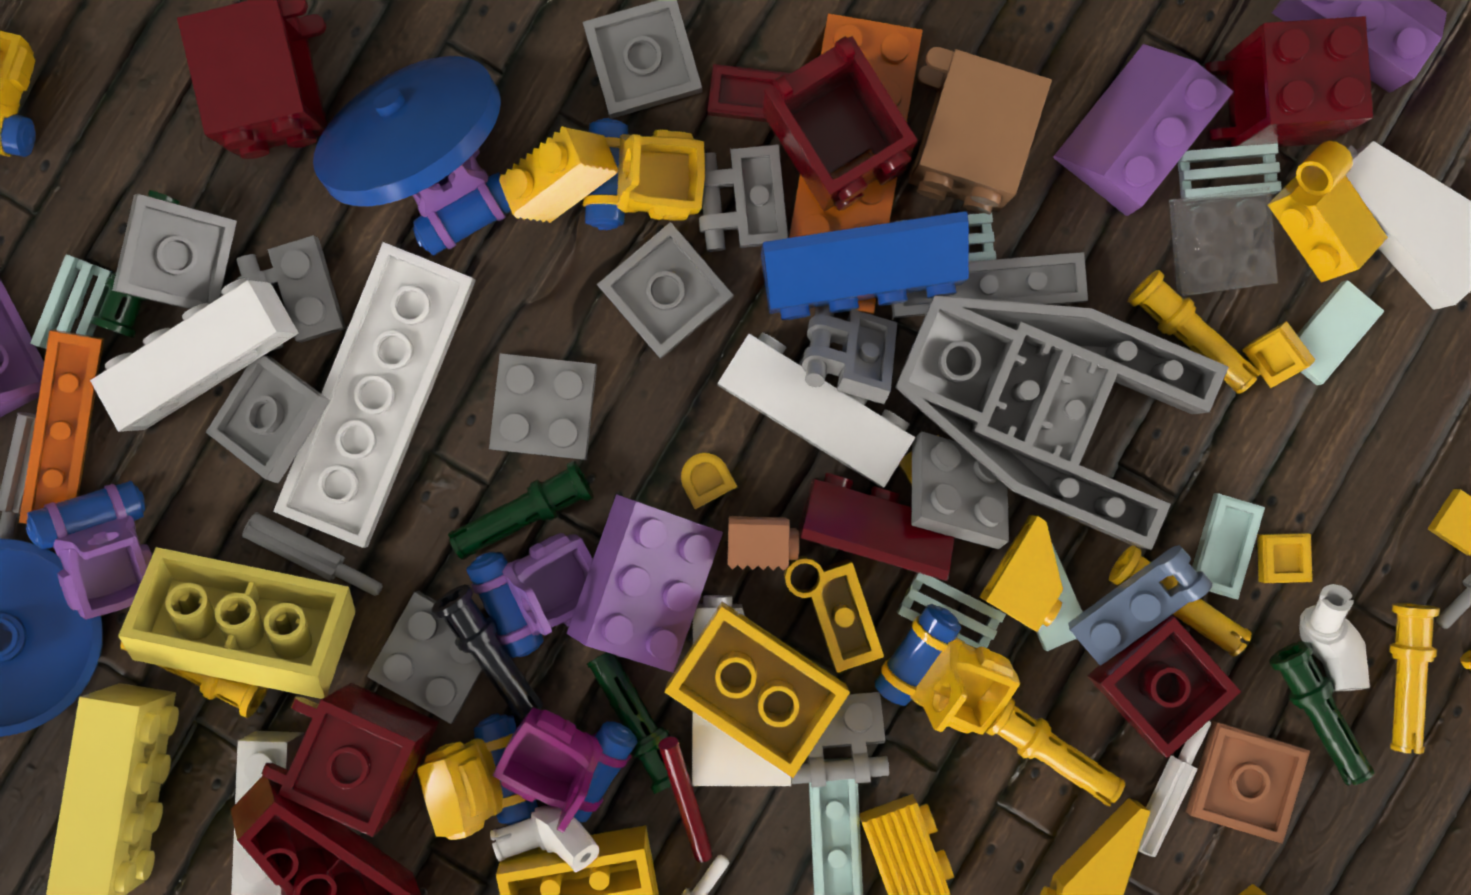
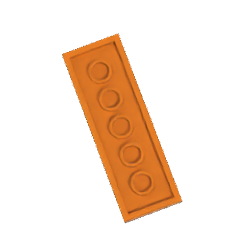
M828 13L821 55L833 48L836 41L844 36L847 38L853 36L907 122L923 30ZM871 149L831 173L833 179H837L874 156ZM800 174L789 238L889 223L897 177L882 186L878 180L873 181L862 192L864 196L859 201L842 211L833 206L824 212ZM876 298L858 301L859 308L855 310L871 315L874 314Z

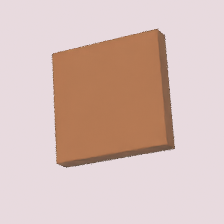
M1212 720L1185 812L1193 817L1283 844L1310 751L1303 747Z

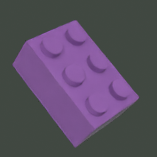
M616 495L567 634L585 646L674 673L723 532Z

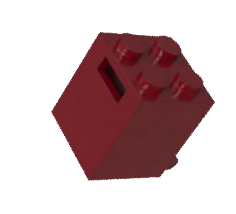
M248 0L177 18L204 134L235 155H240L242 159L264 157L270 153L269 148L287 144L290 148L312 145L317 142L316 137L321 136L328 125L307 38L322 35L326 30V22L317 14L298 18V16L304 15L308 9L306 0Z
M1366 16L1263 23L1227 53L1225 61H1213L1204 64L1205 69L1212 75H1226L1227 87L1234 91L1228 98L1230 127L1210 130L1209 138L1211 142L1231 141V147L1278 144V147L1318 145L1323 142L1333 141L1373 118Z
M844 36L839 39L833 48L788 76L781 75L776 78L773 85L764 91L763 115L824 212L833 206H836L839 211L848 208L864 196L862 192L868 188L870 183L878 180L882 186L902 174L906 170L904 166L912 160L909 155L918 140L853 36L849 38ZM871 149L874 156L837 179H833L831 173Z
M350 683L322 698L319 704L303 697H295L291 708L312 718L289 770L268 762L265 763L261 774L282 785L278 795L373 837L400 810L439 722L354 683Z

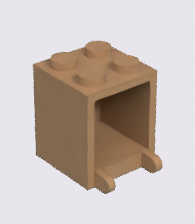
M933 47L928 51L926 55L927 65L919 70L917 79L922 86L937 90L908 183L918 186L917 192L931 199L945 200L947 195L963 200L964 208L979 214L985 213L990 215L992 210L999 212L1017 193L1052 79L957 49L953 52L944 48Z

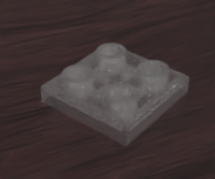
M1270 186L1169 199L1177 294L1186 296L1278 283L1272 211L1268 206L1271 202Z

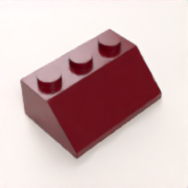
M830 473L825 474L824 481L812 479L798 527L800 538L947 581L951 566L954 537L912 526V508L898 504L900 494L872 486L870 495L851 490L853 480Z

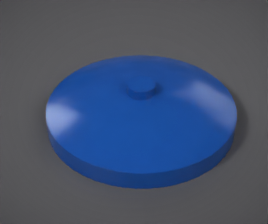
M444 56L431 58L398 69L361 91L330 121L316 145L313 158L315 173L333 198L341 203L352 206L387 204L421 192L455 171L486 140L500 112L501 98L499 90L487 69L479 62L466 57Z
M0 539V737L26 732L41 726L72 705L86 689L97 669L104 638L102 615L84 619L80 616L78 610H72L68 606L57 573L63 569V566L57 554L48 549L41 550L32 543L12 539Z

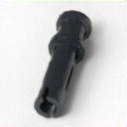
M464 584L450 590L433 605L432 613L436 618L444 619L456 636L455 645L464 653H471L507 703L517 721L522 722L533 708V705L536 709H541L544 704L543 701L537 696L514 661L495 636L497 632L495 622L491 617H485L471 598L473 591L470 586Z

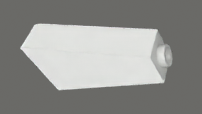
M1374 141L1357 150L1352 145L1346 147L1353 158V166L1346 176L1388 237L1378 249L1433 310L1456 305L1471 291V201Z
M729 595L703 596V604L697 605L693 617V644L722 601L745 616L742 604H732V596ZM693 712L692 786H791V777Z

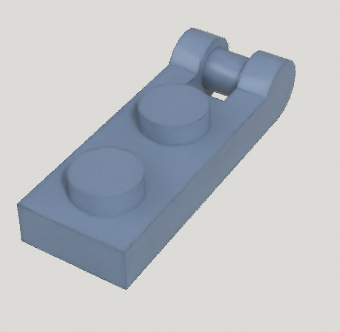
M1180 545L1174 546L1068 623L1069 630L1101 666L1187 603L1197 601L1206 595L1212 588V582L1202 571L1196 572L1189 564L1191 557ZM1173 575L1179 584L1168 591L1161 581L1167 576Z

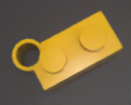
M1327 141L1320 144L1298 166L1296 176L1268 204L1321 283L1359 270L1388 238L1346 176L1353 166V158L1350 151L1344 145L1335 141Z
M802 556L798 557V560H791L789 566L785 569V583L794 595L802 598H811L836 672L838 673L883 658L884 655L853 562L847 559L822 568L818 562L810 557ZM800 564H811L817 570V582L810 589H797L792 585L790 579L793 569Z

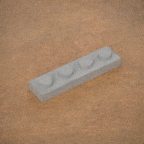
M1084 252L969 262V279L962 285L956 286V294L946 297L1045 305L1084 303L1088 301ZM926 291L907 293L908 301L892 304L893 318L925 316L933 298H927Z

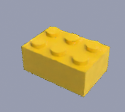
M723 601L665 688L666 694L792 778H794L850 694L844 682Z

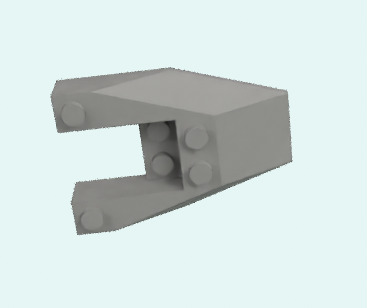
M934 296L895 388L1011 491L1130 545L1152 550L1171 504L1079 464L1114 382L1192 415L1209 413L1229 367L1092 308Z

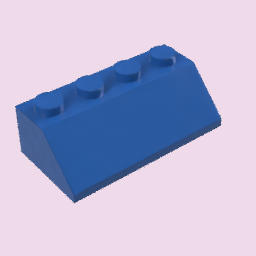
M967 211L763 242L761 262L769 314L780 313L781 320H793L810 316V308L829 305L830 313H838L858 309V301L878 298L879 306L906 302L908 301L907 293L926 291L927 298L956 294V286L962 285L969 279V220Z

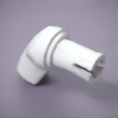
M1336 584L1325 586L1319 595L1317 604L1306 608L1300 615V636L1302 641L1311 644L1313 648L1312 654L1322 662L1327 677L1333 683V692L1370 688L1366 644L1357 629L1345 618L1354 600H1349L1352 598V594L1347 588Z
M555 806L537 807L535 812H532L530 819L490 831L491 840H496L495 843H492V846L500 862L508 857L541 847L543 851L547 850L548 853H557L575 873L587 867L597 858L599 846L574 817L564 833L556 830L562 809Z

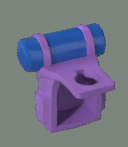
M479 149L451 174L429 188L412 195L421 214L413 221V231L417 243L433 256L447 248L449 250L456 246L457 242L496 220L500 221L506 218L505 215L511 212L499 182L500 173L497 172L488 176L485 170L479 166L476 160L480 153Z
M132 481L118 485L110 484L104 486L103 489L61 502L45 504L44 508L27 512L26 531L29 538L41 550L54 548L63 566V569L57 573L63 595L70 609L78 610L80 616L84 619L101 616L131 606L153 554L147 544H140L136 533L134 521L144 517L145 502L143 493L139 491Z
M559 533L532 546L530 554L522 559L508 563L502 552H489L476 557V560L472 561L466 568L472 581L471 587L474 593L479 595L489 617L495 622L496 637L511 658L525 657L537 650L544 642L542 634L546 636L551 633L552 627L562 623L569 627L593 558L581 537L576 534L566 536L563 533Z

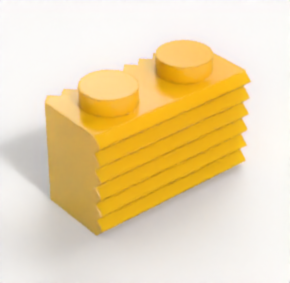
M561 126L560 133L554 132L553 138L547 137L546 143L540 142L539 148H533L532 154L527 153L526 159L520 158L519 164L514 163L513 168L507 169L506 174H500L499 182L511 212L517 219L521 217L524 220L528 218L530 221L535 219L542 222L547 220L551 223L617 174L618 167L604 135Z
M911 794L859 813L888 895H951L946 880L954 878V874L944 849L935 852L929 835L938 831L928 804L918 806L916 799Z

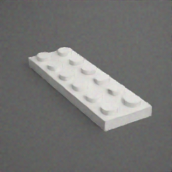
M385 242L382 243L321 393L331 401L297 453L273 512L359 547H368L476 282L474 278Z

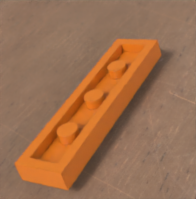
M54 329L49 331L19 523L27 524V512L44 508L45 504L57 503L79 496L96 393L90 380L99 375L104 338Z

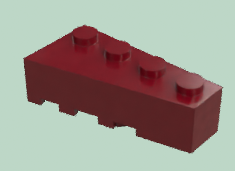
M264 776L230 809L237 841L276 886L279 885L287 895H421L413 873L342 823L278 795L282 785Z

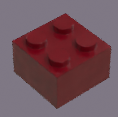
M1172 616L1166 618L1101 666L1098 665L1087 675L1144 741L1166 758L1173 754L1241 693L1237 686L1186 629Z

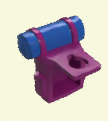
M533 707L509 740L492 776L501 780L503 787L522 796L525 800L533 802L535 799H538L550 806L562 809L556 830L564 833L573 817L579 822H586L593 812L600 807L603 802V796L620 769L629 762L631 752L637 744V738L629 728L617 722H605L594 735L587 732L583 733L576 729V725L569 720H565L545 709L541 711Z

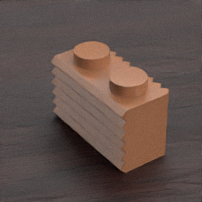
M729 516L728 565L732 570L738 565L742 570L746 566H749L752 570L757 566L762 570L769 566L774 571L779 566L784 571L789 566V560H798L799 530L797 528H790V520L786 517Z

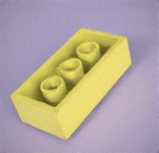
M156 547L118 636L132 660L322 699L328 695L356 611L348 586Z
M118 683L79 697L46 895H126L144 883L151 875L155 861V853L150 850L152 834L159 827L163 813V805L158 802L160 786L167 779L171 765L170 755L166 754L168 738L174 733L179 717L178 707L174 706L176 692Z

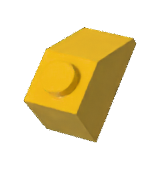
M1034 515L1027 517L979 598L1036 632L1039 631L1042 624L1048 627L1054 621L1062 606V601L1058 598L1063 591L1047 522L1044 519Z

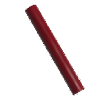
M666 737L659 742V749L693 856L697 862H706L712 858L713 851L680 745L676 737Z

